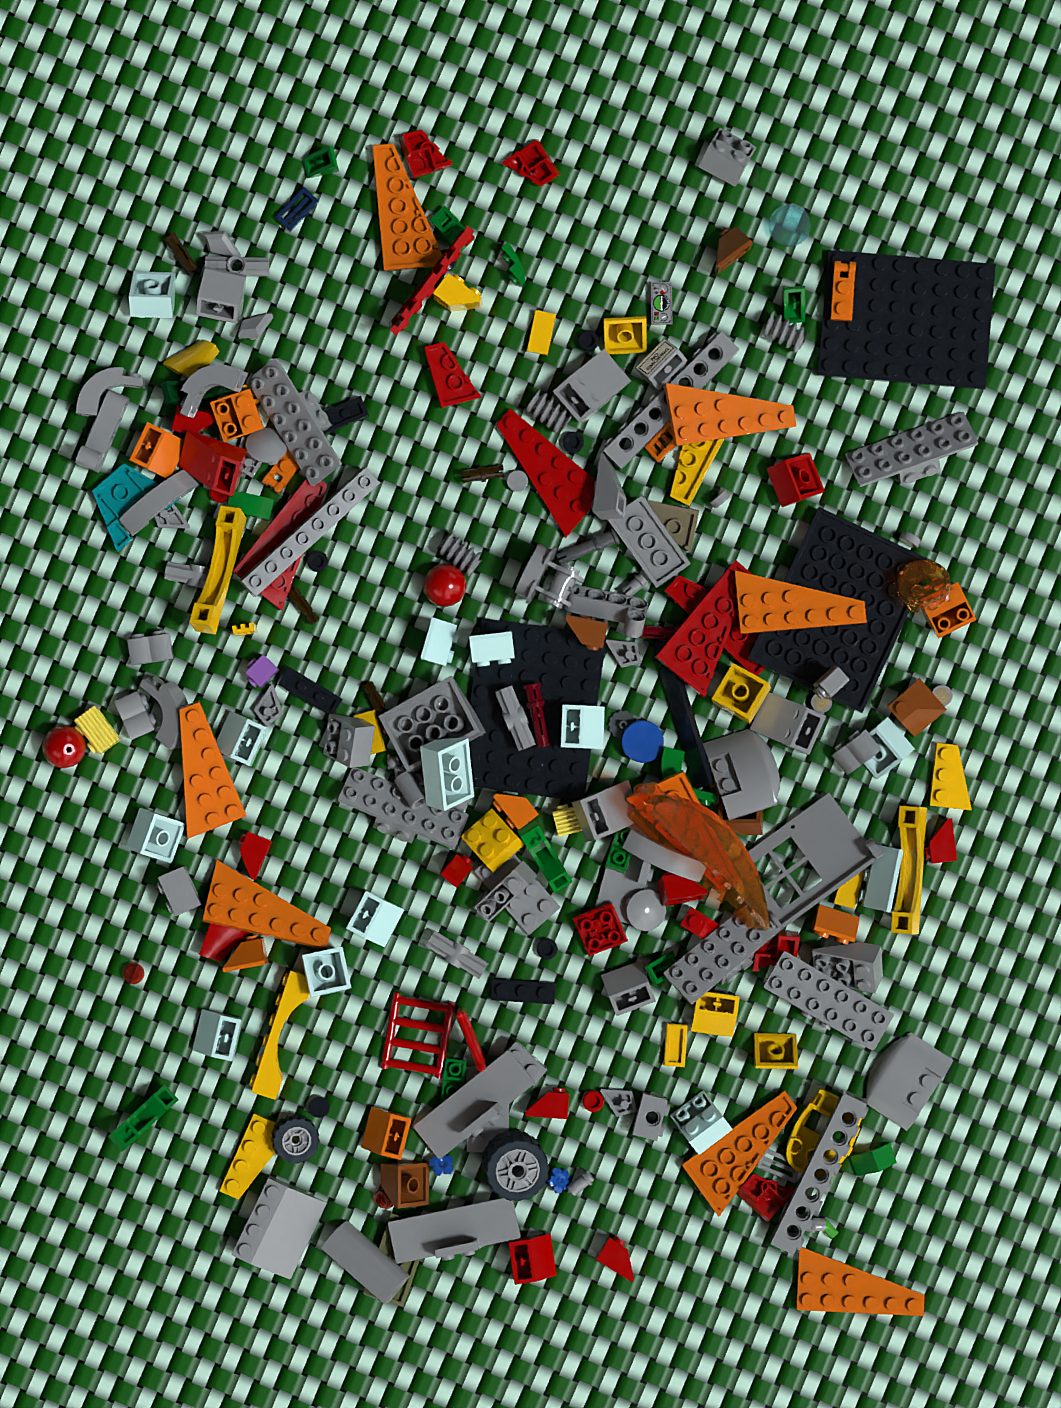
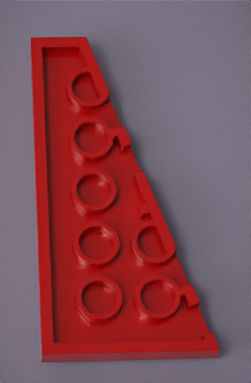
M465 226L388 323L390 331L396 336L409 324L408 320L412 314L416 315L421 309L424 298H429L436 289L434 285L447 273V268L451 262L455 263L459 258L462 247L464 245L468 246L474 239L472 235L474 230L471 227Z
M509 409L497 423V426L567 538L592 508V501L595 496L594 483L596 480L512 409Z
M305 478L233 569V573L242 578L321 505L327 485L320 481L315 486H311L307 478ZM302 555L260 593L281 611L285 605L286 597L290 591Z
M737 560L733 561L655 656V658L703 698L706 695L708 685L713 677L716 664L721 656L732 622L738 611L734 571L752 574Z
M678 576L664 592L690 615L709 590L682 576ZM737 611L723 649L745 670L758 676L765 667L747 658L759 633L740 634Z

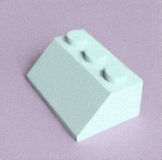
M468 738L439 739L420 747L426 806L445 811L474 797Z
M877 845L883 856L873 862L869 869H865L863 881H866L865 889L860 891L859 901L862 902L861 906L891 913L903 850Z

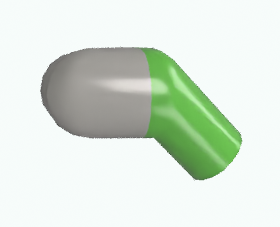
M826 1218L812 1219L814 1221L809 1232L824 1231L830 1239L839 1233Z

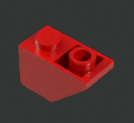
M178 405L171 430L186 435L187 430L200 434L216 425L217 422L213 410L204 409V412L197 410L194 418L181 414L182 408Z

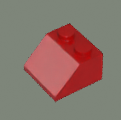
M810 453L784 460L767 468L782 508L825 492Z

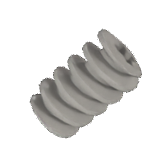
M773 311L764 327V336L766 337L772 333V341L779 337L778 344L781 345L784 341H787L786 348L788 349L794 345L793 352L796 353L801 349L810 331L804 334L803 326L796 330L797 323L789 326L790 319L788 318L781 322L782 315L780 314L774 318L775 311Z
M539 390L528 404L526 411L529 413L534 410V418L541 415V423L548 420V428L555 425L554 433L563 430L573 415L566 416L567 408L560 411L561 404L558 403L553 406L554 398L546 401L547 393L540 396Z
M452 531L444 538L437 549L441 547V555L448 552L446 559L451 560L454 558V566L461 563L459 568L461 571L467 568L466 576L468 577L481 563L482 560H479L481 553L473 555L474 547L467 550L468 542L460 544L462 537L459 536L454 539L455 531Z

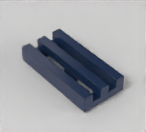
M303 187L275 218L291 232L319 203V200ZM305 193L307 196L303 199V201L285 219H283L282 216ZM311 199L312 202H311V203L304 209V211L289 225L288 222H289V221L305 206V204Z

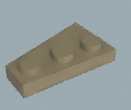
M646 499L677 544L691 552L699 510Z

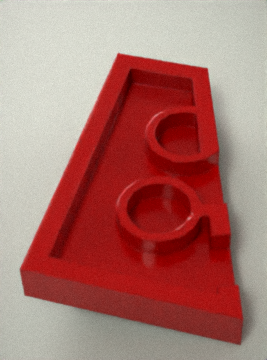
M445 342L423 348L441 409L482 397L472 385L469 377L463 372Z

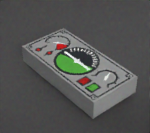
M651 282V325H672V282Z

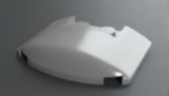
M746 729L703 743L728 820L778 804L777 796L780 790L778 767L770 748L754 731Z
M911 1032L907 1033L908 1036L895 1040L877 1059L866 1083V1098H864L867 1101V1105L906 1131L920 1115L919 1113L953 1062L951 1058Z

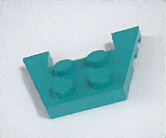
M125 463L92 490L115 549L118 552L133 540L119 524V519L136 502L159 485V483H156ZM179 497L177 500H175L173 503H171L168 507H166L165 510H168L171 506H173V505H174L177 501H179L181 498Z

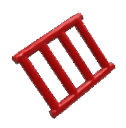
M394 992L383 1048L381 1069L393 1067L432 1074L436 1078L442 1079L455 1002L444 1004L404 997L400 993ZM401 1004L445 1012L444 1024L398 1017L399 1006ZM396 1025L442 1033L440 1046L394 1038ZM392 1046L438 1054L436 1066L390 1059Z
M459 1007L456 1018L476 1068L479 1072H482L486 1067L485 1057L465 1008Z

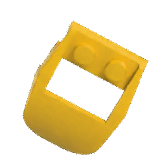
M822 1087L802 1111L787 1146V1160L791 1167L800 1173L803 1172L820 1137L819 1133L804 1126L813 1109L830 1117L839 1099L838 1096L824 1090ZM845 1112L842 1115V1118L846 1121H850L854 1117L851 1112ZM859 1130L855 1138L851 1137L848 1142V1144L850 1145L849 1151L847 1153L848 1156L850 1155L853 1149V1144L855 1142L856 1137L858 1136ZM827 1150L823 1155L826 1158H832L835 1156V1152ZM847 1155L845 1157H841L839 1161L840 1164H842ZM817 1169L814 1174L817 1177H823L826 1171L824 1169Z

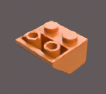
M251 388L210 402L224 442L264 429Z
M147 422L129 460L168 479L173 475L180 461L184 440Z
M958 582L917 602L926 621L938 638L977 620Z
M495 794L493 796L495 800L492 803L499 812L504 810L508 816L505 820L512 829L515 827L518 830L539 815L526 797Z
M818 904L810 928L815 930L814 934L828 938L829 935L835 936V941L848 945L849 941L855 942L860 917Z
M371 1106L361 1148L382 1156L401 1160L412 1116Z

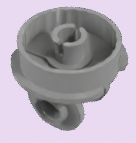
M539 544L525 566L515 593L526 598L527 604H530L535 594L539 592L545 595L544 601L561 609L563 605L571 607L572 603L566 600L570 593L568 590L573 588L576 581L583 583L585 579L579 576L580 571L564 562H562L561 566L552 562L557 547L554 546L552 549H549ZM550 567L557 572L548 590L540 587L539 582L545 570H548Z

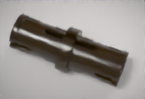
M172 233L164 239L174 254L173 258L179 261L187 275H190L199 268L189 255L188 248H184L176 233Z
M503 464L490 467L482 465L476 469L461 470V475L467 476L462 477V483L480 480L481 482H486L487 479L504 478Z

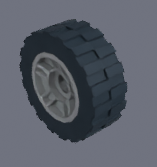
M298 1114L287 1115V1117L281 1118L274 1125L275 1128L271 1133V1142L275 1152L282 1160L298 1164L307 1161L310 1157L312 1158L315 1151L317 1152L318 1144L320 1143L319 1132L312 1121L307 1119L306 1116ZM293 1136H298L297 1142L295 1140H292Z

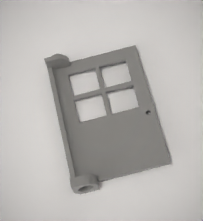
M828 793L732 864L770 915L767 920L774 929L778 927L781 930L882 857L883 853L872 838L867 841L863 839L831 794ZM791 837L805 857L786 870L772 850ZM769 853L783 873L764 886L750 866ZM808 860L822 878V881L803 893L790 873ZM786 876L800 897L781 910L767 890Z

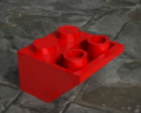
M551 1233L509 1240L515 1285L537 1282L557 1276Z

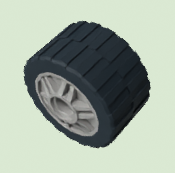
M519 1130L504 1131V1133H499L495 1138L491 1139L483 1151L481 1160L482 1170L491 1189L499 1197L509 1201L527 1200L539 1193L540 1189L544 1187L549 1176L548 1159L541 1145L528 1133Z

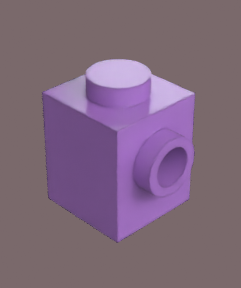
M262 655L258 660L254 658L246 666L248 670L245 673L248 675L246 679L254 687L258 685L262 688L279 669L265 655Z

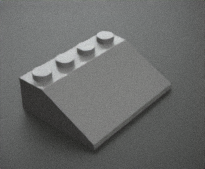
M452 676L445 678L379 716L406 771L410 773H415L422 769L421 746L434 740L462 737L468 738L470 742L486 733L477 714Z
M270 1175L233 1250L232 1256L256 1267L291 1279L327 1202Z

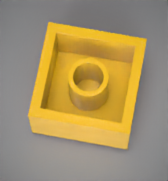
M732 663L714 693L712 702L714 705L750 724L771 689L770 683Z
M492 808L461 836L493 873L525 845Z

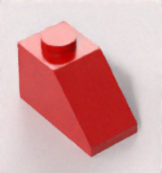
M952 818L945 819L928 840L927 847L924 848L926 860L929 859L931 864L957 861Z
M248 831L247 834H242L238 845L241 846L240 853L250 878L256 880L273 841Z
M457 854L440 875L457 888L472 870L473 866L470 864L473 861L464 854L461 856Z
M671 872L664 873L657 882L662 906L699 901L708 894L707 889L695 881Z
M691 906L679 923L703 940L721 926Z
M553 1087L552 1091L548 1090L525 1110V1116L567 1119L569 1092H565V1088Z
M609 1235L596 1255V1260L633 1282L634 1275L627 1246L624 1245L626 1241L616 1235L614 1238Z

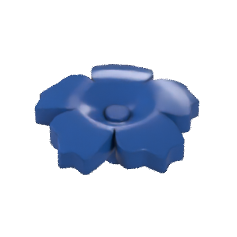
M435 1155L428 1161L429 1166L433 1167L435 1175L440 1176L442 1172L445 1175L451 1174L453 1171L454 1159L450 1155H445L441 1159H438Z
M553 1168L551 1170L553 1176H549L547 1183L548 1186H553L552 1190L555 1193H561L570 1184V1181L567 1180L569 1179V1174L566 1169Z

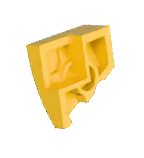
M200 340L164 361L163 365L176 374H182L189 378L197 370L204 366H209L220 351L215 344L207 340Z

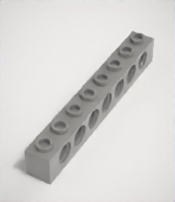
M723 332L719 335L714 333L707 340L709 345L704 350L699 348L692 355L694 360L689 365L685 363L677 371L679 375L674 380L670 378L666 383L678 385L679 381L687 380L690 383V387L702 389L740 349ZM716 350L719 352L720 358L712 360L709 358L708 352ZM702 365L705 373L697 375L694 373L693 367ZM665 389L659 395L657 393L653 394L647 401L649 405L645 409L641 407L633 415L635 419L630 424L626 422L618 430L620 434L615 439L611 437L603 445L605 448L603 454L620 471L670 420L668 406L664 402V396H666ZM653 409L658 410L661 414V417L657 420L649 417V412ZM637 424H642L645 426L646 432L638 435L635 433L634 427ZM622 439H627L631 442V447L624 450L619 446V442Z
M362 467L238 581L253 597H256L380 482L366 467Z
M845 1089L842 1090L770 1238L771 1245L794 1255L796 1249H801L804 1242L802 1236L805 1231L809 1232L814 1221L811 1218L814 1212H819L823 1203L820 1200L824 1193L827 1194L832 1185L829 1181L832 1175H837L841 1167L839 1161L849 1151L850 1145L848 1142L851 1137L855 1138L859 1130L857 1124L860 1118L864 1119L869 1107H867L866 1099ZM845 1112H851L854 1117L850 1121H846L842 1118V1115ZM836 1131H842L845 1135L842 1139L837 1140L833 1137V1134ZM827 1150L835 1152V1156L832 1158H826L823 1154ZM817 1169H824L826 1174L823 1177H817L814 1172ZM810 1187L815 1188L817 1193L809 1196L805 1193L806 1189ZM804 1206L808 1211L805 1214H798L796 1209ZM790 1225H795L799 1229L796 1233H790L787 1231V1228Z

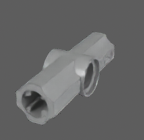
M237 255L232 257L206 256L205 267L247 276L269 277V258L241 257ZM235 262L243 264L240 271L232 270V265Z
M168 561L164 579L186 583L188 586L204 588L209 569L208 567L194 564L184 565Z
M509 686L495 692L503 710V717L509 731L513 735L518 750L521 751L536 745L528 727L529 722L523 707L518 702L513 687Z
M437 931L433 932L425 945L430 950L443 956V959L459 969H464L480 979L489 964L479 956L471 953V950L456 941L453 942Z

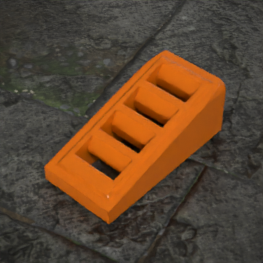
M670 420L644 446L657 462H660L676 447L674 440H671L666 434L669 432L673 437ZM661 438L668 444L667 447L661 442ZM655 443L662 450L661 453L653 446Z

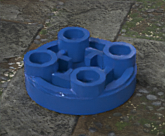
M639 720L628 725L623 731L621 744L623 751L630 759L646 763L659 756L664 746V737L659 727L654 723Z

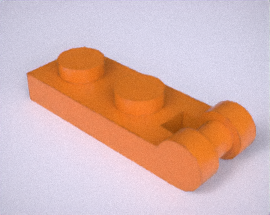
M834 261L830 320L852 321L856 262H849L848 264ZM840 272H848V278L840 277Z
M288 447L284 456L279 459L278 463L272 467L262 481L266 486L270 485L274 488V492L277 494L284 490L300 468ZM277 473L283 477L280 482L274 479Z

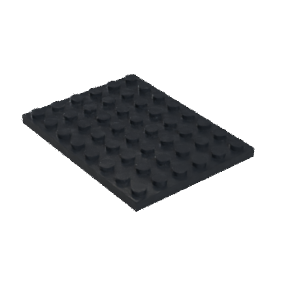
M828 250L817 376L985 390L996 264ZM834 261L848 264L849 262H856L852 321L830 320ZM841 271L840 277L848 278V272Z
M818 507L783 582L865 601L867 623L759 632L747 659L811 690L814 689L813 684L826 671L836 665L849 678V681L830 699L859 713H863L933 561Z
M482 618L479 635L512 631L515 659H511V663L507 664L489 661V666L477 667V663H475L470 705L477 714L486 733L469 742L473 787L573 801L584 798L591 749L561 748L562 705L597 706L607 635H605L603 648L590 650L580 642L573 630ZM541 683L542 685L540 687L541 697L545 702L542 708L548 741L550 743V746L539 748L536 747L530 708L526 707L528 701L526 690L523 689V686ZM509 686L513 687L518 702L523 707L529 722L528 727L536 744L521 751L518 750L513 735L507 727L502 714L503 710L495 693Z

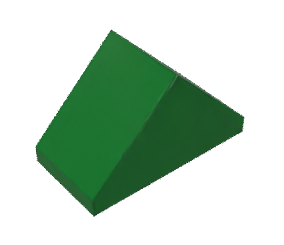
M333 145L303 158L307 179L339 172Z
M805 286L784 287L781 292L784 321L788 318L790 319L789 323L805 322Z
M672 950L643 966L655 986L667 979L664 976V972L678 960Z
M890 1142L850 1155L856 1176L880 1172L897 1163Z

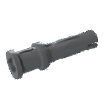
M611 527L609 531L600 535L594 534L592 536L593 539L556 553L558 559L567 556L559 560L560 564L562 562H571L597 550L598 552H603L604 548L614 544L619 545L620 542L614 528Z

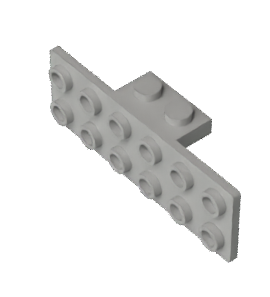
M277 358L271 360L248 379V384L311 486L318 484L342 465V462L322 432L332 426L327 414L321 409L316 396L310 390L298 393Z
M960 412L846 453V458L859 487L898 474L900 484L904 485L940 472L939 459L977 446L978 440L965 413Z
M357 767L351 769L338 798L339 802L376 817L373 828L379 832L397 837L400 841L411 844L415 835L418 834L451 849H455L469 817V814L462 813L453 807L442 811L426 806V803L420 808L412 809L395 783Z
M642 815L643 820L628 826V828L637 830L650 836V839L657 841L659 830L655 828V825L647 817ZM631 854L625 874L605 868L595 908L613 902L620 921L630 924L626 910L627 899L640 890H644L647 881L651 882L654 869L650 868L651 864Z
M754 897L664 972V976L690 1004H693L717 983L722 986L726 981L728 983L732 982L737 977L738 971L741 969L746 970L751 966L754 953L781 930L778 927L776 929L772 927L767 920L770 915L758 898Z
M786 951L782 953L764 984L765 989L802 1010L800 1014L809 1019L813 1017L819 1019V1025L828 1030L832 1027L872 1051L875 1050L894 1017V1014Z
M507 1050L486 1067L484 1071L476 1075L415 1124L414 1129L437 1158L441 1159L471 1134L473 1137H476L484 1130L482 1126L486 1122L491 1125L500 1117L498 1113L530 1088L535 1081L513 1053Z
M505 1198L388 1222L397 1264L433 1256L442 1258V1261L455 1258L454 1255L460 1253L463 1256L475 1254V1250H478L481 1246L519 1239L521 1237L514 1202Z

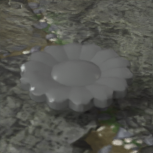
M620 710L618 713H614L613 717H610V722L608 723L609 731L612 732L614 737L617 736L618 739H622L623 731L628 725L637 721V719L633 717L632 713Z

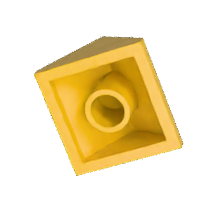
M646 316L604 318V349L608 354L647 353Z
M754 1033V1067L798 1069L796 1034Z

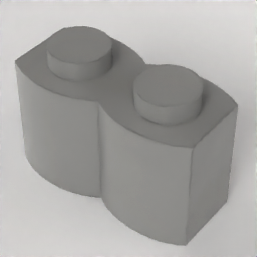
M165 630L152 632L153 636L144 637V634L131 635L132 639L127 640L131 665L174 659L170 634H165Z
M834 665L813 684V692L820 699L831 698L849 681V678L838 666Z
M136 691L114 701L131 740L156 730L154 725L157 724L154 714H149L146 706L149 703L144 693L140 694L139 691Z
M866 729L861 733L857 730L848 737L849 742L846 743L843 740L834 748L836 752L832 757L847 775L881 750Z

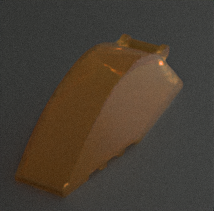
M654 782L647 783L646 785L637 784L634 787V793L642 802L628 813V817L650 836L652 840L685 855L695 856L706 867L701 878L705 881L702 887L705 889L711 887L720 894L717 900L721 903L725 900L736 908L733 913L752 930L766 931L770 925L763 885L749 852L732 828L707 807L689 799L664 793Z

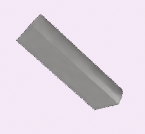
M348 1221L341 1224L321 1247L323 1251L383 1304L390 1302L410 1277L408 1273Z

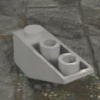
M600 453V458L597 462V480L594 483L595 496L592 501V510L601 520L622 519L625 515L627 499L612 462L603 453Z
M522 861L474 908L489 923L537 877V874Z

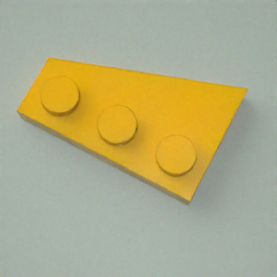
M936 743L929 806L972 810L958 745Z

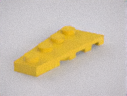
M724 439L682 446L670 494L671 498L690 507Z
M256 1113L253 1114L220 1188V1192L238 1200L276 1153L271 1142V1133L275 1128L276 1122Z

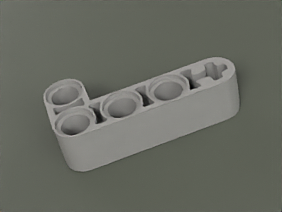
M112 390L107 392L85 446L80 448L77 454L76 464L96 473L100 472L128 406L129 397Z
M574 585L573 588H569L568 591L570 593L566 600L572 603L570 608L564 605L567 611L625 623V635L631 638H639L642 635L648 609L646 600L580 585Z

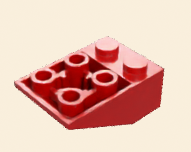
M187 430L178 466L211 490L232 497L240 482L247 450Z

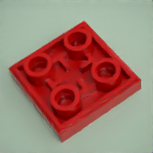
M613 902L573 916L588 956L628 941Z

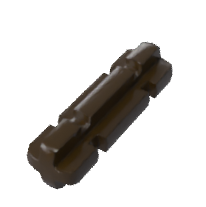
M297 587L292 588L288 595L292 600L294 599L295 605L303 616H306L305 619L310 625L315 624L319 617L315 612L313 613V609L305 597L300 595V590Z
M372 681L366 683L363 689L366 694L368 693V698L375 711H378L377 715L379 717L387 712L388 709H385L386 705L379 692H376L374 683Z

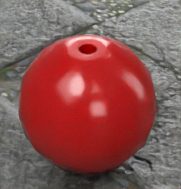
M446 563L436 565L424 577V593L437 606H453L466 593V578L462 571L454 565Z
M62 725L48 731L43 739L42 748L44 756L50 764L58 768H68L75 766L82 760L85 755L86 745L80 731L73 726Z

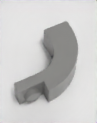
M220 364L209 365L197 370L186 380L181 391L188 393V395L181 402L180 407L182 409L180 413L194 418L204 394L215 386H224L233 391L240 392L248 373L235 367Z
M123 367L102 370L92 376L81 389L77 400L76 414L79 416L97 417L102 399L109 390L116 387L145 389L146 380L136 373H128V376H125L126 370Z
M159 677L143 679L140 687L158 701L163 713L162 725L155 738L170 750L182 747L180 707L188 705L184 693L175 682L164 684V681Z

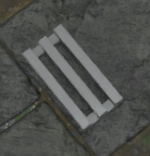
M767 1149L765 1154L768 1153L788 1162L785 1155ZM765 1154L755 1166L795 1183L799 1174L795 1169L765 1157ZM766 1161L794 1174L791 1177L762 1165V1162Z

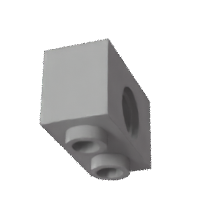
M642 1092L632 1135L654 1141L658 1140V1136H663L665 1125L662 1124L663 1117L668 1116L671 1105L667 1103V1098ZM654 1111L658 1114L655 1122H648L646 1120L648 1112Z

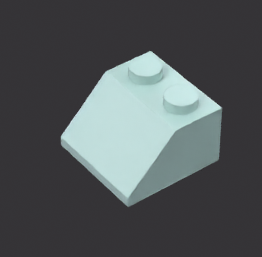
M134 271L129 293L130 317L172 318L175 306L176 273Z
M432 617L421 660L445 667L447 663H451L454 651H451L453 642L457 643L460 631L457 630V625Z
M512 631L469 636L472 663H477V667L489 666V661L507 664L511 663V659H515Z
M889 717L885 718L868 732L881 750L865 762L864 765L876 779H879L902 762L915 749Z
M139 808L126 848L172 863L186 823Z
M343 947L301 955L310 997L351 988Z

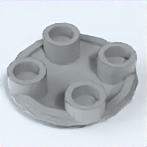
M264 428L251 433L247 437L245 444L249 458L268 463L269 465L277 464L287 451V446L277 430L272 428Z
M649 889L640 890L627 899V918L635 929L650 931L657 928L663 922L666 915V906H662L660 894L656 891Z

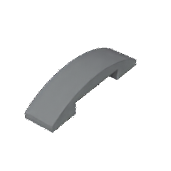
M183 469L142 497L119 521L133 536L148 525L149 520L179 497L183 498L199 484Z
M632 828L622 847L654 866L700 882L708 866V862L690 854L685 855L650 839V836Z

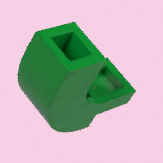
M668 747L663 748L661 757V774L663 779L681 771L684 751ZM693 788L701 804L711 806V802L716 803L717 794Z
M536 821L525 825L517 831L554 892L573 882Z
M164 1084L108 1137L123 1152L179 1099Z

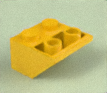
M448 273L433 292L434 300L450 312L481 308L483 305L481 293L472 286L470 289L466 287L464 280L456 274L452 276Z
M713 991L706 992L694 1003L691 1031L733 1037L740 996Z

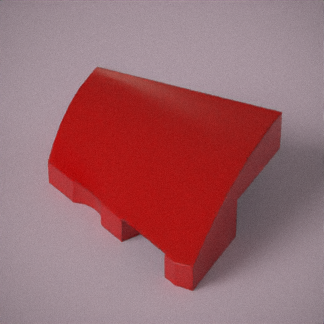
M423 130L402 134L399 142L412 179L452 166V161L450 159L447 160L441 154L440 148L428 139Z
M538 139L502 162L506 167H510L540 187L561 175Z
M210 923L199 955L221 962L251 932Z
M781 930L759 948L753 956V972H758L760 968L771 964L772 966L776 965L784 951L797 957L800 940L799 933Z
M753 1174L736 1194L768 1222L791 1197L795 1188L792 1186L788 1188L779 1185L777 1181L765 1180L762 1176Z

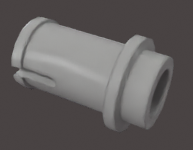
M641 573L635 574V578L621 588L625 595L633 596L642 587L646 588L648 581Z
M587 1170L585 1172L581 1171V1175L567 1185V1188L574 1196L588 1185H592L594 1178Z

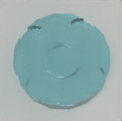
M788 204L781 206L770 217V235L775 242L782 246H797L805 241L810 233V218L806 211L797 205Z

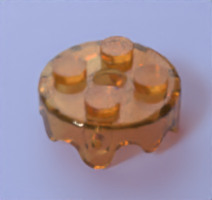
M918 560L907 564L901 570L897 579L899 599L904 601L909 609L915 613L924 607L935 610L942 602L949 600L950 577L948 572L942 565L931 560ZM921 580H926L929 582V584L926 586H921L918 584V582Z

